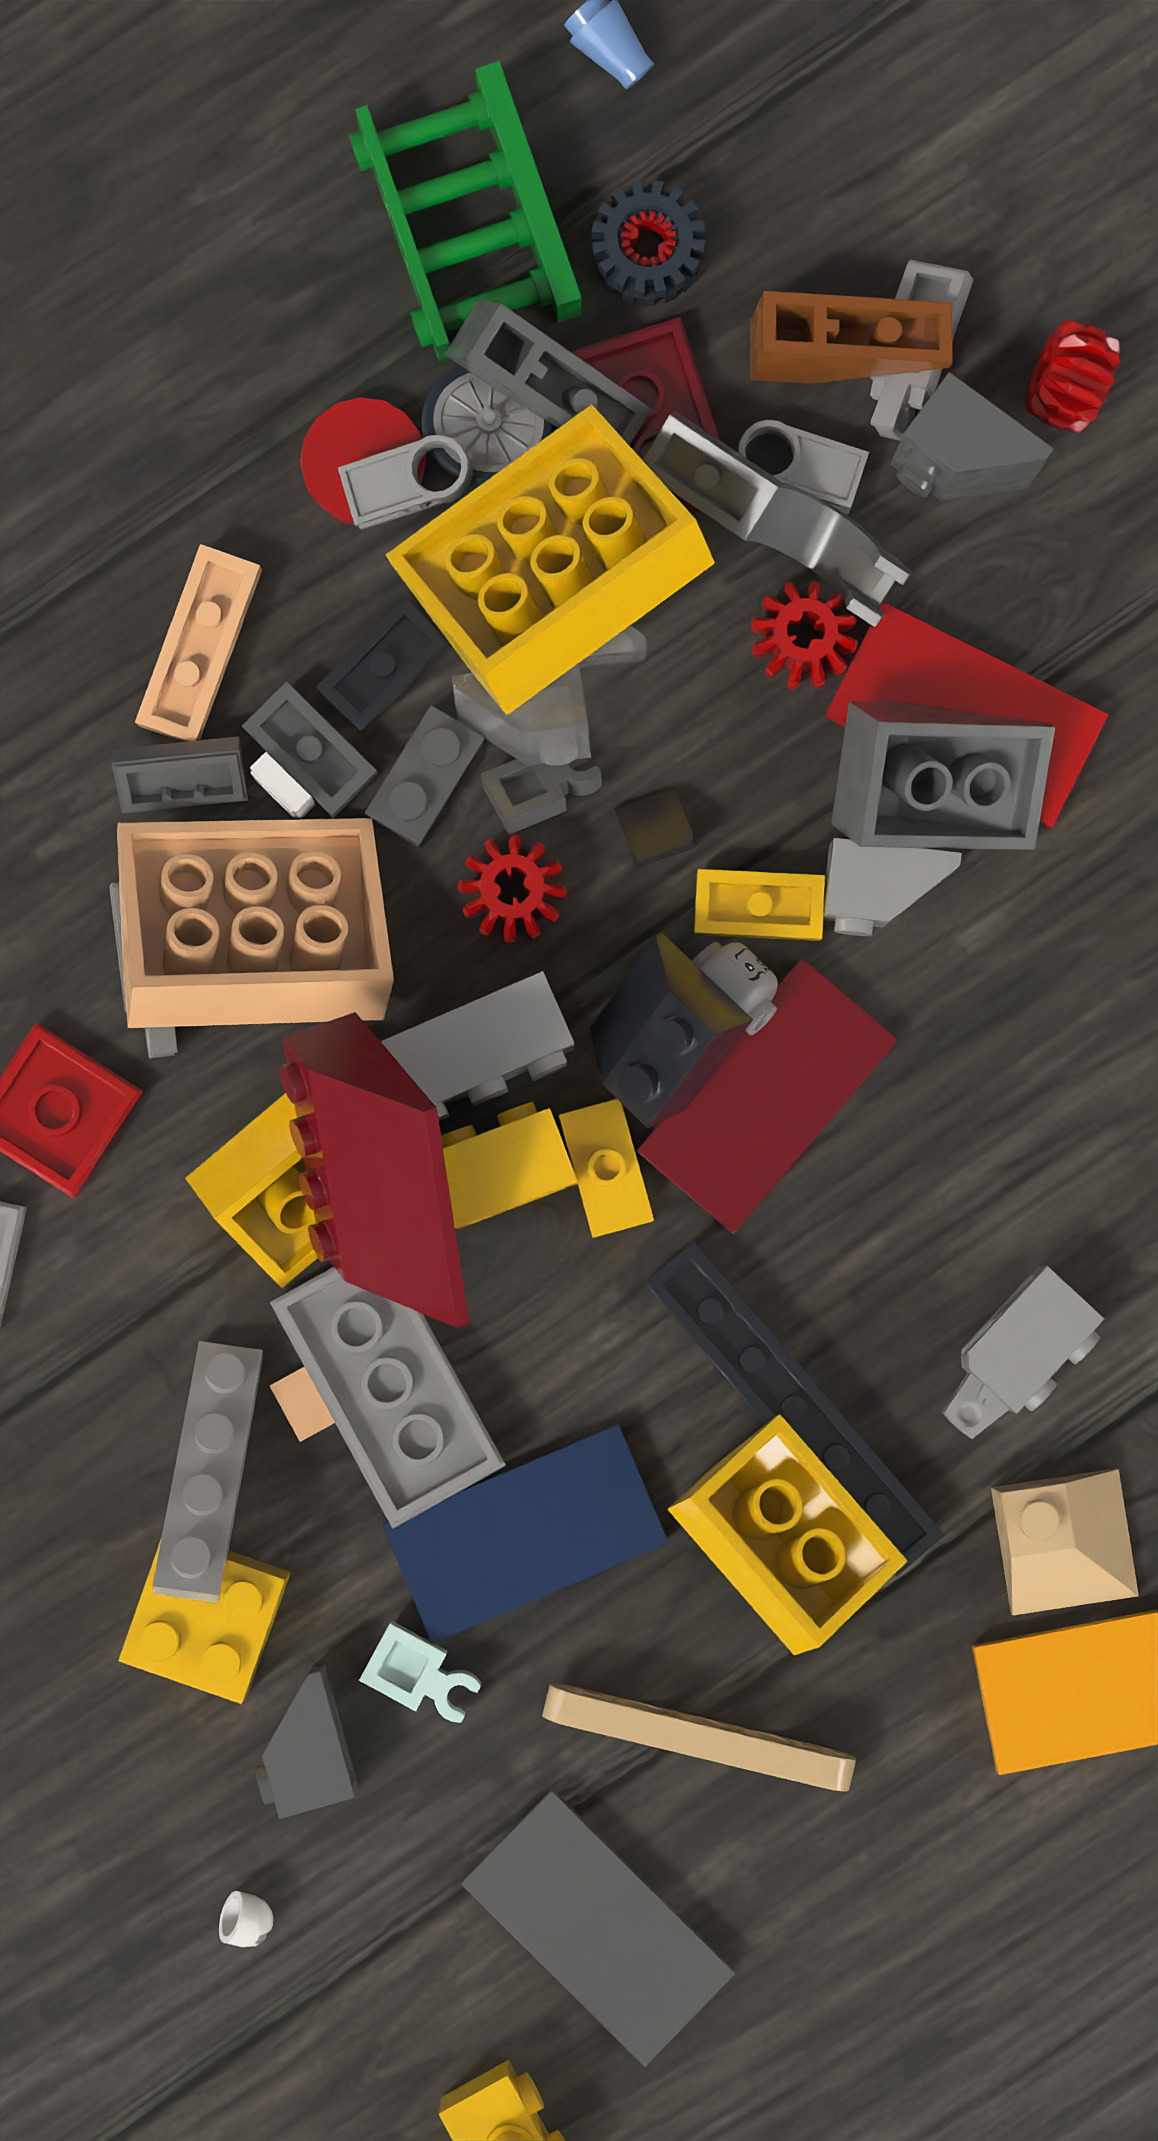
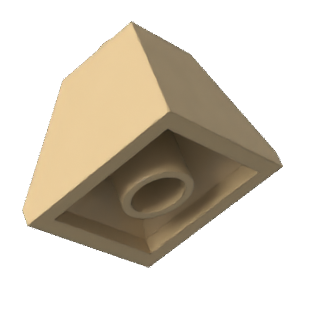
M1115 1468L991 1487L1011 1615L1139 1596L1119 1469Z

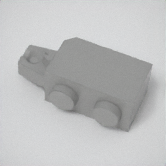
M1038 1265L962 1347L961 1363L962 1368L967 1374L941 1412L959 1431L973 1439L1007 1411L1017 1414L1024 1406L1030 1411L1035 1410L1057 1386V1383L1051 1376L1063 1363L1069 1359L1074 1365L1077 1364L1097 1344L1100 1336L1094 1330L1104 1318L1048 1266Z

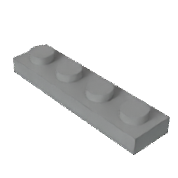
M199 1341L153 1580L154 1594L219 1603L262 1368L263 1350Z

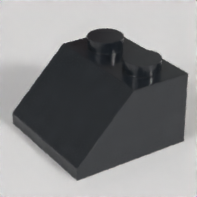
M663 933L658 934L651 941L590 1027L602 1084L647 1128L688 1108L753 1019Z

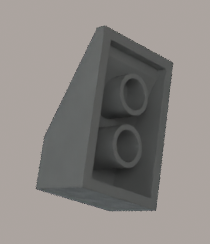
M849 701L831 824L860 847L1035 850L1055 726L1050 723L912 703Z

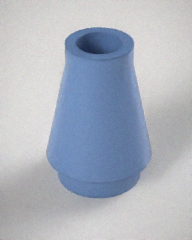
M588 0L564 24L565 28L573 36L570 43L615 77L626 90L633 86L654 66L652 60L645 53L618 0Z

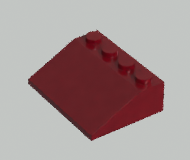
M356 1012L282 1037L287 1064L280 1066L279 1072L285 1093L295 1105L297 1118L290 1120L289 1128L294 1145L305 1161L306 1171L299 1174V1183L306 1203L314 1211L316 1223L308 1226V1233L318 1259L321 1262L329 1260L347 1283L456 1328L468 1324L469 1319L437 1107Z

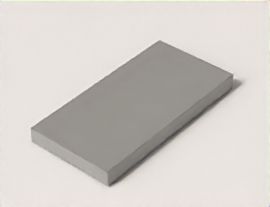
M334 1267L270 1302L393 1529L506 1466L423 1313L345 1282Z

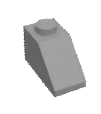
M834 838L828 850L823 920L835 922L834 932L872 936L873 926H886L952 874L961 864L962 853L925 848L860 847L852 840Z

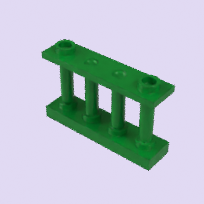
M500 61L475 69L477 92L468 94V102L378 132L375 130L368 106L365 105L355 109L359 131L349 134L360 170L364 171L370 168L373 170L420 308L411 310L410 315L420 345L423 348L433 344L439 363L451 359L445 355L449 348L446 333L461 328L477 300L498 302L511 311L539 302L541 308L551 305L557 323L581 316L582 297ZM475 126L478 127L480 132L487 129L491 130L497 150L489 153L490 160L396 190L385 158L386 156ZM497 184L500 190L511 188L518 209L509 212V219L420 249L416 248L405 215ZM518 243L520 249L531 246L538 268L529 271V278L437 308L426 277L427 273Z

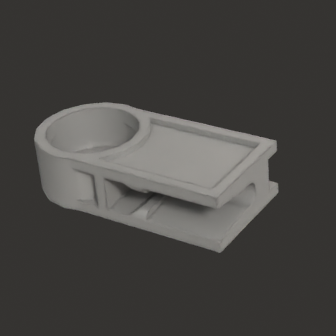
M764 420L753 424L745 431L739 442V454L746 458L745 448L756 436L763 434L779 436L790 446L793 459L789 468L773 476L783 483L793 485L820 498L845 515L849 514L869 452L785 425L780 421Z
M440 434L426 436L419 441L338 467L354 525H359L360 530L443 503L453 502L463 496L470 487L473 477L472 461L464 448L452 438ZM447 447L453 449L461 459L459 478L451 487L444 491L433 492L426 490L418 480L417 470L421 459L426 453L435 448Z

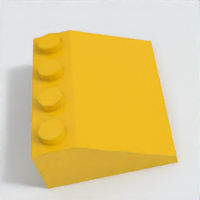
M592 404L386 554L387 559L473 675L506 715H509L715 564L696 519Z

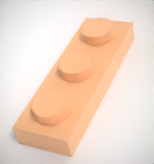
M200 544L135 720L138 726L182 742L199 741L201 739L262 572L260 565Z

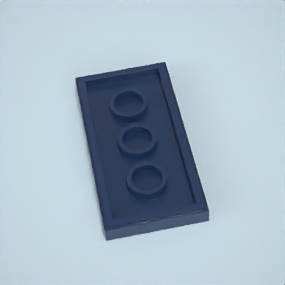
M618 1423L471 1485L394 1529L389 1521L382 1524L432 1644L669 1543Z

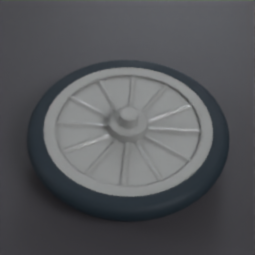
M464 367L451 371L436 383L430 391L422 411L421 425L423 437L440 434L452 438L461 445L472 461L473 477L471 484L479 486L554 432L553 424L500 393ZM447 447L435 448L429 451L435 461L445 471L457 479L459 478L461 459L456 451Z

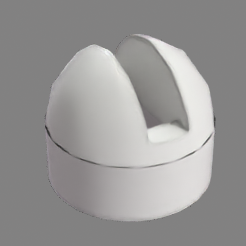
M239 1891L232 1892L227 1898L220 1916L219 1936L221 1941L239 1947L257 1946L266 1939L267 1933L272 1929L273 1913L266 1901L259 1897Z

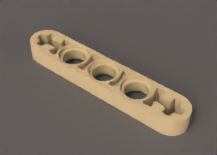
M551 1683L549 1685L542 1714L544 1718L562 1725L836 1791H849L857 1759L852 1755L831 1748L565 1684Z

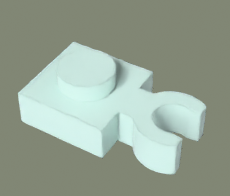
M392 1620L359 1681L414 1711L417 1710L424 1695L435 1700L438 1712L445 1719L457 1723L462 1722L465 1712L449 1702V1690L454 1686L463 1685L477 1693L481 1687L480 1680L469 1671L454 1670L448 1673L439 1668L447 1654V1650L434 1643L432 1644L427 1639Z

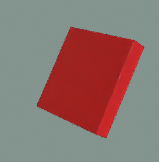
M36 1022L0 1076V1151L65 1194L76 1199L145 1094V1091Z

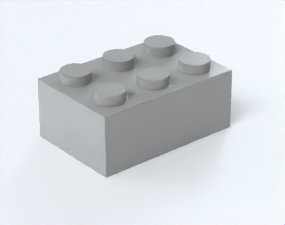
M543 971L381 1041L437 1107L439 1122L450 1117L446 1106L466 1097L470 1098L473 1106L497 1098L509 1092L505 1083L506 1080L526 1071L529 1072L532 1081L543 1078L567 1067L565 1055L574 1051V1041Z

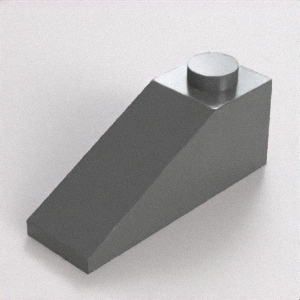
M477 300L445 352L446 356L482 381L557 428H560L592 404L630 446L652 410L498 302Z

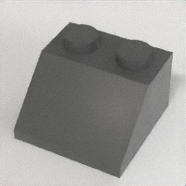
M949 372L903 433L891 465L899 470L896 477L910 491L921 497H927L930 493L940 501L1028 489L1054 448Z

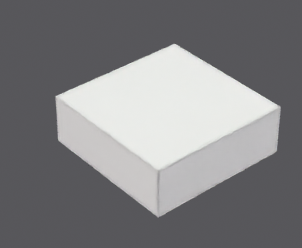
M267 752L250 767L252 770L250 773L255 781L295 820L297 818L303 819L316 805L311 795Z

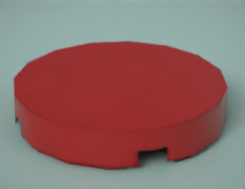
M358 397L334 404L315 419L303 440L300 464L309 494L332 517L343 523L354 525L338 467L422 439L420 431L405 412L384 400ZM426 454L421 459L417 470L418 480L422 486H424L427 466Z

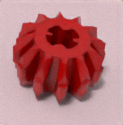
M1065 320L1058 325L1056 331L1049 335L1043 351L1039 352V359L1031 371V381L1026 389L1027 412L1039 418L1040 422L1062 431L1066 429L1080 433L1084 430L1089 422L1096 419L1100 406L1107 400V393L1115 382L1114 374L1120 364L1119 340L1107 335L1105 330L1089 323Z
M816 581L810 582L806 598H800L798 589L793 582L784 584L783 599L785 605L777 598L767 595L762 600L761 606L770 618H753L750 630L755 634L767 637L752 645L751 652L753 657L762 658L774 655V658L768 663L764 674L769 679H772L778 675L783 667L791 670L787 679V688L792 690L797 689L802 672H807L810 683L815 689L824 686L825 673L823 667L832 674L841 676L846 670L847 665L838 653L853 654L858 644L857 640L851 636L841 634L855 626L857 622L855 615L849 613L838 616L834 615L843 601V596L836 592L828 598L825 604L818 601L821 584ZM800 623H806L813 626L811 636L819 634L820 639H812L808 648H800L794 645L797 636L789 637L787 632H796Z
M512 834L510 836V854L503 856L494 839L487 840L484 845L486 853L492 862L487 865L478 857L472 855L465 862L470 871L480 876L481 880L464 879L458 883L460 893L482 896L463 907L465 917H476L488 911L489 914L481 923L480 934L488 937L494 932L498 922L505 923L503 935L506 944L515 943V924L524 923L527 934L532 940L541 936L540 929L533 918L536 914L551 923H556L559 919V912L551 905L545 903L544 899L560 900L565 899L567 895V888L560 884H544L545 881L556 877L562 872L561 863L559 861H551L538 868L537 864L544 856L546 846L541 842H536L530 849L527 857L520 855L522 848L520 835ZM512 874L520 875L525 878L523 883L524 891L529 896L522 903H518L517 898L514 897L513 905L501 902L502 891L497 882L506 875L509 882L512 881Z

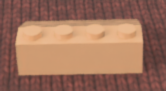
M372 818L118 823L117 841L122 963L128 1028L328 1022L354 1012L362 1020H384L394 977Z

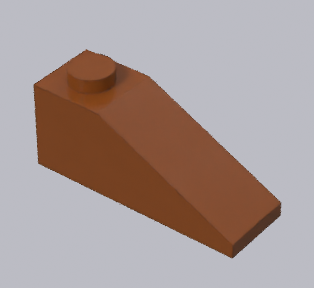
M763 291L750 320V380L815 384L950 368L952 365L951 302Z

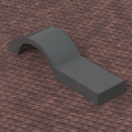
M678 412L669 415L643 459L644 463L670 491L745 541H754L767 545L794 558L819 575L836 592L840 593L848 610L874 627L879 624L885 615L878 607L894 582L897 581L903 585L912 573L908 567L867 530L843 512L802 489L781 482Z

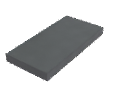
M552 1787L461 1879V1885L644 2067L735 1975L734 1968Z

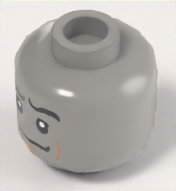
M714 942L701 951L692 961L753 1019L745 1030L749 1035L758 1032L775 1014L777 1007L771 1000L778 987L777 978L745 945L734 942L722 946L720 943Z

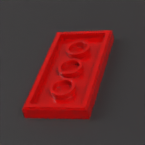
M882 602L879 609L885 615L876 627L870 625L824 717L845 727L849 701L912 703L1050 723L1055 726L1039 822V825L1050 830L1054 826L1109 714Z

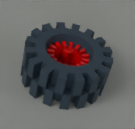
M642 180L631 182L630 191L626 193L623 192L621 187L611 193V202L609 204L602 203L598 209L597 221L593 222L591 253L592 257H594L596 274L598 278L604 277L607 290L612 294L616 290L623 293L622 301L633 304L634 297L644 299L643 306H654L655 299L663 297L665 303L674 300L678 290L681 289L685 293L692 285L694 275L698 276L702 266L706 240H704L705 226L703 218L698 219L697 217L698 207L692 199L686 203L683 200L684 191L676 186L673 187L671 193L663 190L664 182L653 180L652 188H643ZM652 230L663 237L665 242L658 245V256L656 258L651 257V259H647L644 256L641 258L639 254L634 253L631 247L638 243V232Z

